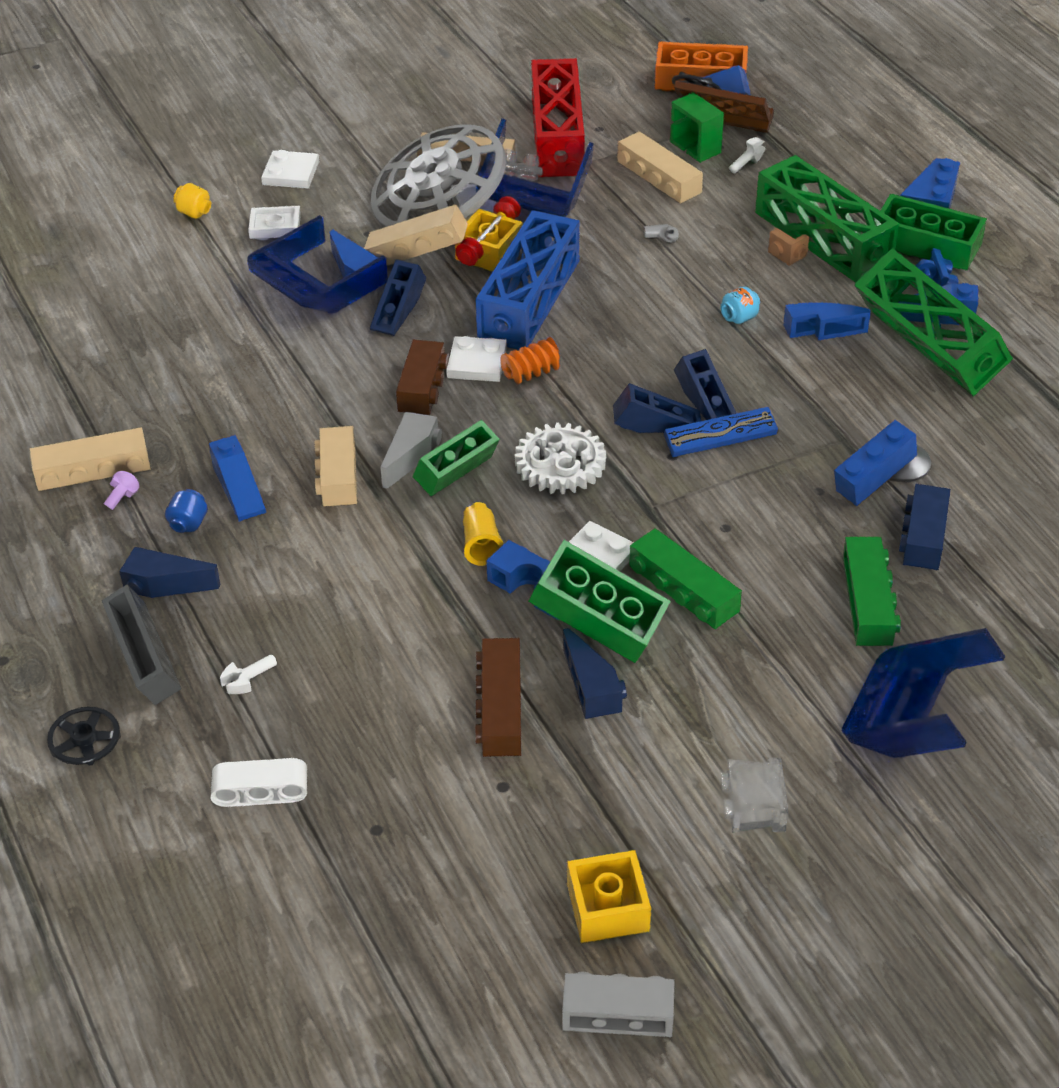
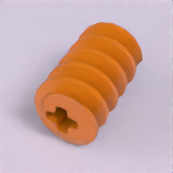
M548 337L547 340H540L537 344L532 343L528 347L524 346L519 350L510 351L509 354H502L500 357L504 375L509 380L513 379L516 384L522 383V376L526 381L531 380V372L535 377H540L541 369L545 374L550 373V366L554 370H558L560 367L559 350L551 337Z

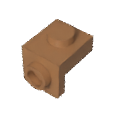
M776 228L770 232L768 252L790 266L807 256L809 236L803 234L794 239Z

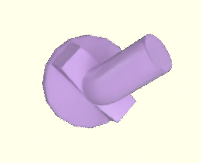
M117 471L110 482L114 490L104 504L114 510L124 495L129 498L134 495L139 489V482L135 476L126 471Z

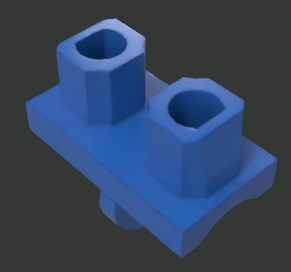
M933 248L930 260L923 259L915 265L940 286L951 283L958 284L959 282L957 276L950 274L953 268L952 261L944 259L939 249Z

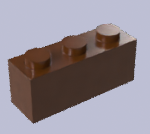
M412 340L396 390L398 412L430 415L433 404L438 402V387L443 385V369L447 370L449 354L445 353L444 342Z

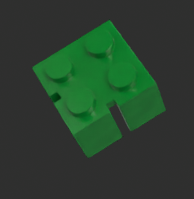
M694 92L672 101L671 120L674 123L671 124L670 142L682 151L686 150V153L699 163L720 154L722 150L724 112Z

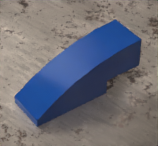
M838 303L785 305L783 326L790 338L815 334L818 341L867 333L871 311L868 308Z

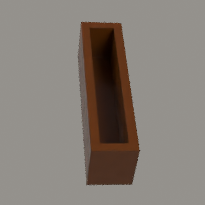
M520 638L482 639V651H476V669L482 670V675H476V694H482V699H476V719L482 718V724H476L475 726L476 744H482L483 757L521 756Z

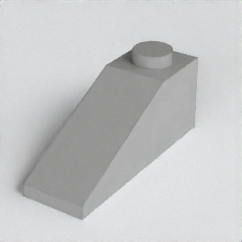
M405 412L380 467L382 488L388 489L417 467L421 457L434 450L435 445L440 444L442 430L438 429L437 417Z

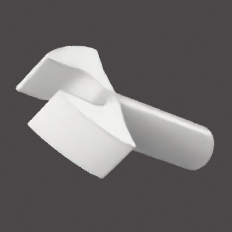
M758 137L747 140V150L729 166V170L735 174L750 160L757 163L766 149L762 146L765 141Z
M268 655L244 669L237 668L233 662L230 663L220 676L221 686L226 685L228 694L251 692L250 679L276 666V658L273 655Z

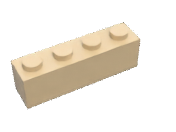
M640 131L618 141V162L680 204L702 193L703 172Z
M457 204L372 231L369 233L364 249L383 260L384 266L394 264L396 259L401 261L463 242L468 223Z
M142 427L30 448L32 470L38 491L110 478L117 471L136 473L151 470Z

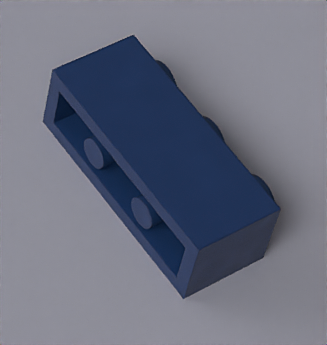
M915 484L914 495L908 494L905 511L911 513L910 515H904L902 531L908 533L907 535H901L899 552L904 553L903 565L939 570L951 489Z

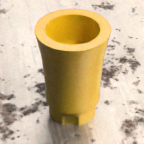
M475 502L464 510V556L470 563L484 566L487 565L486 560L504 543L499 535L491 509L487 508L485 503Z

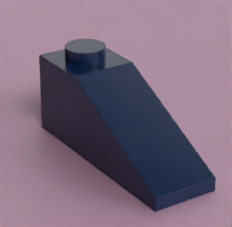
M395 260L371 322L370 330L395 336L418 302L427 279L418 264Z
M704 349L683 356L674 368V372L684 393L694 406L700 410L702 416L706 420L737 414L707 350Z
M630 383L613 404L614 424L638 433H664L665 429L701 421L700 410Z
M134 547L119 571L123 587L128 584L137 595L150 598L219 589L221 585L217 564Z
M570 628L563 629V651L585 719L621 713L622 699L627 698L624 680H618L615 668Z

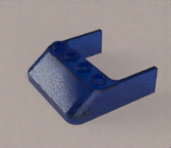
M501 119L495 134L503 146L506 133L505 119ZM589 142L571 192L503 174L501 182L488 200L499 202L502 197L510 196L519 203L521 209L534 210L562 217L567 216L575 208L592 163L594 143ZM495 152L487 153L478 176L488 179L494 166ZM476 185V193H477V192L479 191V189L481 188V187H479V186H477V185Z
M320 215L256 250L247 257L248 269L251 273L300 306L327 313L340 311L388 281L386 257L383 255L329 287L292 263V260L326 242L324 221Z
M986 628L889 648L876 659L842 726V732L850 743L891 758H903L911 755L965 747L966 740L947 714L928 716L949 673L956 669L1003 661L1005 655Z

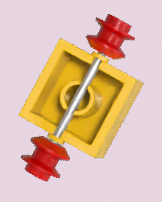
M504 196L494 205V213L478 209L467 221L468 226L463 242L455 244V260L467 266L474 265L493 272L523 225L521 221L515 220L521 213L519 203L510 196Z

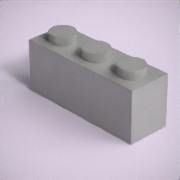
M588 972L565 973L563 1031L672 1037L674 979H664L660 976H650L648 978L628 977L624 974H614L611 976L592 975Z

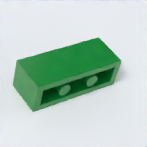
M481 419L421 457L412 477L430 496H433L490 459L500 439Z

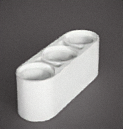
M297 758L224 762L215 765L212 769L211 800L218 806L232 807L293 803L303 800L307 795V765L304 761Z

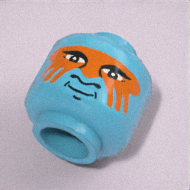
M739 287L727 293L723 297L721 304L723 317L727 321H732L736 324H742L754 318L759 312V296L748 287Z

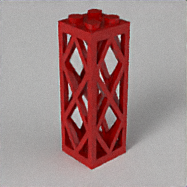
M577 58L531 60L532 109L537 177L584 176L585 133ZM552 78H558L560 83L551 85L548 81ZM540 104H546L542 109L540 108ZM554 107H557L568 116L560 127L546 117ZM574 125V130L568 131ZM557 151L566 152V154L562 156H558L555 153Z

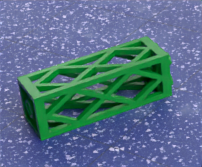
M798 156L789 157L758 173L755 213L794 239L803 234L812 237L815 243L809 240L808 250L855 283L882 256L886 255L892 248L896 250L899 230L898 222ZM818 183L821 194L809 192L805 184ZM835 192L845 199L838 198ZM817 202L824 203L826 207L820 208ZM786 212L797 214L802 223H789ZM849 213H863L867 225L855 223ZM837 214L841 216L842 220L838 219ZM809 217H813L815 222H811ZM825 229H832L834 234L826 232ZM830 242L841 244L847 254H833Z
M893 248L886 255L882 256L854 284L868 309L973 397L1013 360L1000 332ZM910 285L919 292V295L901 293ZM899 301L921 303V305L899 303ZM901 312L922 313L926 328L915 327L902 316ZM939 315L949 316L962 326L965 331L941 329ZM944 338L964 339L967 340L968 343L946 341L944 340ZM946 349L966 352L956 360L946 352Z

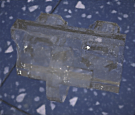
M505 150L506 167L503 175H506L505 182L512 184L513 191L518 192L521 185L528 187L530 180L536 181L538 176L542 175L543 168L539 167L538 155L526 154L523 164L516 163L517 152Z

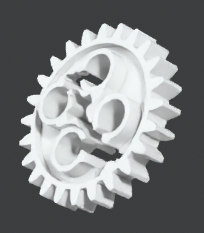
M556 423L555 428L545 424V430L543 431L536 427L535 435L527 432L526 439H520L519 446H516L515 466H517V474H521L522 481L529 480L530 487L538 484L539 491L547 487L550 494H553L556 489H560L561 494H565L566 489L570 488L573 493H576L577 486L587 489V482L595 484L596 477H602V470H605L606 462L604 443L599 442L598 435L591 437V430L581 432L582 426L580 425L575 429H571V423H568L565 428H561L559 423ZM539 447H541V455L544 456V460H540ZM576 456H581V469L580 461L576 460Z

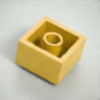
M635 850L567 861V887L581 943L650 932L651 905Z

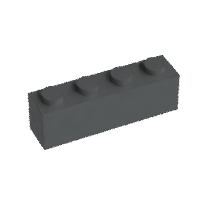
M128 584L101 600L137 689L154 705L181 690L180 683L146 603Z

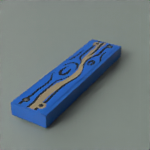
M764 407L665 429L664 436L672 457L776 435L778 428L770 408Z

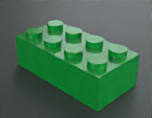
M895 194L889 195L880 210L899 223L896 251L908 256L930 260L932 256L931 251L935 248L941 251L944 259L952 261L954 268L968 270L983 242L987 218Z
M563 540L528 600L531 604L633 663H636L647 647L671 602L566 540Z

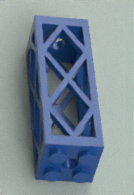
M534 210L531 211L476 297L477 338L507 340V347L517 350L524 346L528 347L579 263L580 220ZM522 249L521 259L517 262L520 250ZM563 264L562 270H561V273H560L559 268H560V265ZM543 269L537 278L536 272ZM529 275L532 282L530 284L528 283L527 276ZM522 282L523 287L516 290L519 283ZM496 287H497V290H498V295H497V297L494 296ZM542 296L541 302H540V305H539V308H538V311H537L536 305H537V302H538L539 297Z

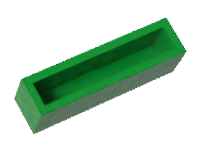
M656 528L630 545L629 566L633 571L652 582L657 589L664 591L677 604L687 608L700 621L717 629L740 612L742 590Z
M845 537L842 558L856 646H893L895 633H900L901 620L900 615H895L894 612L897 606L896 593L891 592L890 589L893 585L892 570H887L889 564L888 549H883L881 537Z

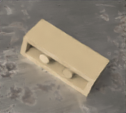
M353 426L320 428V440H315L316 457L320 456V459H315L316 476H320V478H315L316 495H322L323 506L357 504L356 452Z

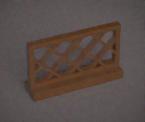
M675 81L674 89L678 98L694 92L724 112L723 124L764 133L769 132L774 108L768 107L765 98Z

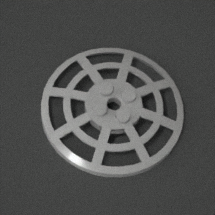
M461 124L448 126L419 137L392 157L377 177L371 194V208L374 216L384 228L406 221L410 211L426 210L436 206L439 210L448 207L447 201L458 195L469 183H472L481 188L473 197L459 207L466 219L491 197L501 182L506 167L505 150L499 138L492 131L477 125ZM471 132L489 137L493 144L478 147L466 135ZM449 140L443 147L431 148V144L435 142ZM461 141L471 149L456 153L452 148ZM422 149L421 155L412 161H406L410 156ZM495 152L494 166L488 179L476 175L480 166L481 154ZM472 157V163L468 172L462 170L461 160ZM398 170H406L405 178L394 184ZM390 173L387 190L378 197L381 186ZM457 179L461 180L454 188L444 194L443 191L450 187ZM408 186L411 192L406 201H404L395 193ZM434 195L432 200L415 202L418 196L427 197ZM388 198H390L394 205L402 209L397 222L384 216L378 208Z

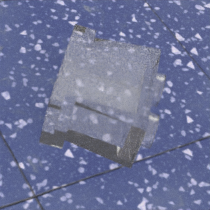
M768 758L767 763L728 759L727 772L721 773L722 793L728 792V799H724L725 819H731L732 833L771 826L772 832H786L789 811L781 758Z

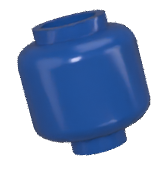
M191 489L178 491L173 495L165 510V517L174 531L179 533L194 532L200 527L208 507L204 497L199 492Z

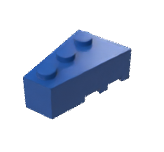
M936 158L900 196L950 209L956 189L960 162L948 158Z

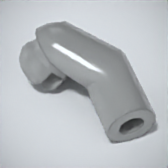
M669 224L644 226V238L657 237L667 243H673L679 237L678 230Z

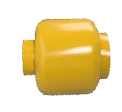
M187 183L179 186L174 194L173 201L176 209L189 217L197 219L210 211L211 201L209 192L197 185Z

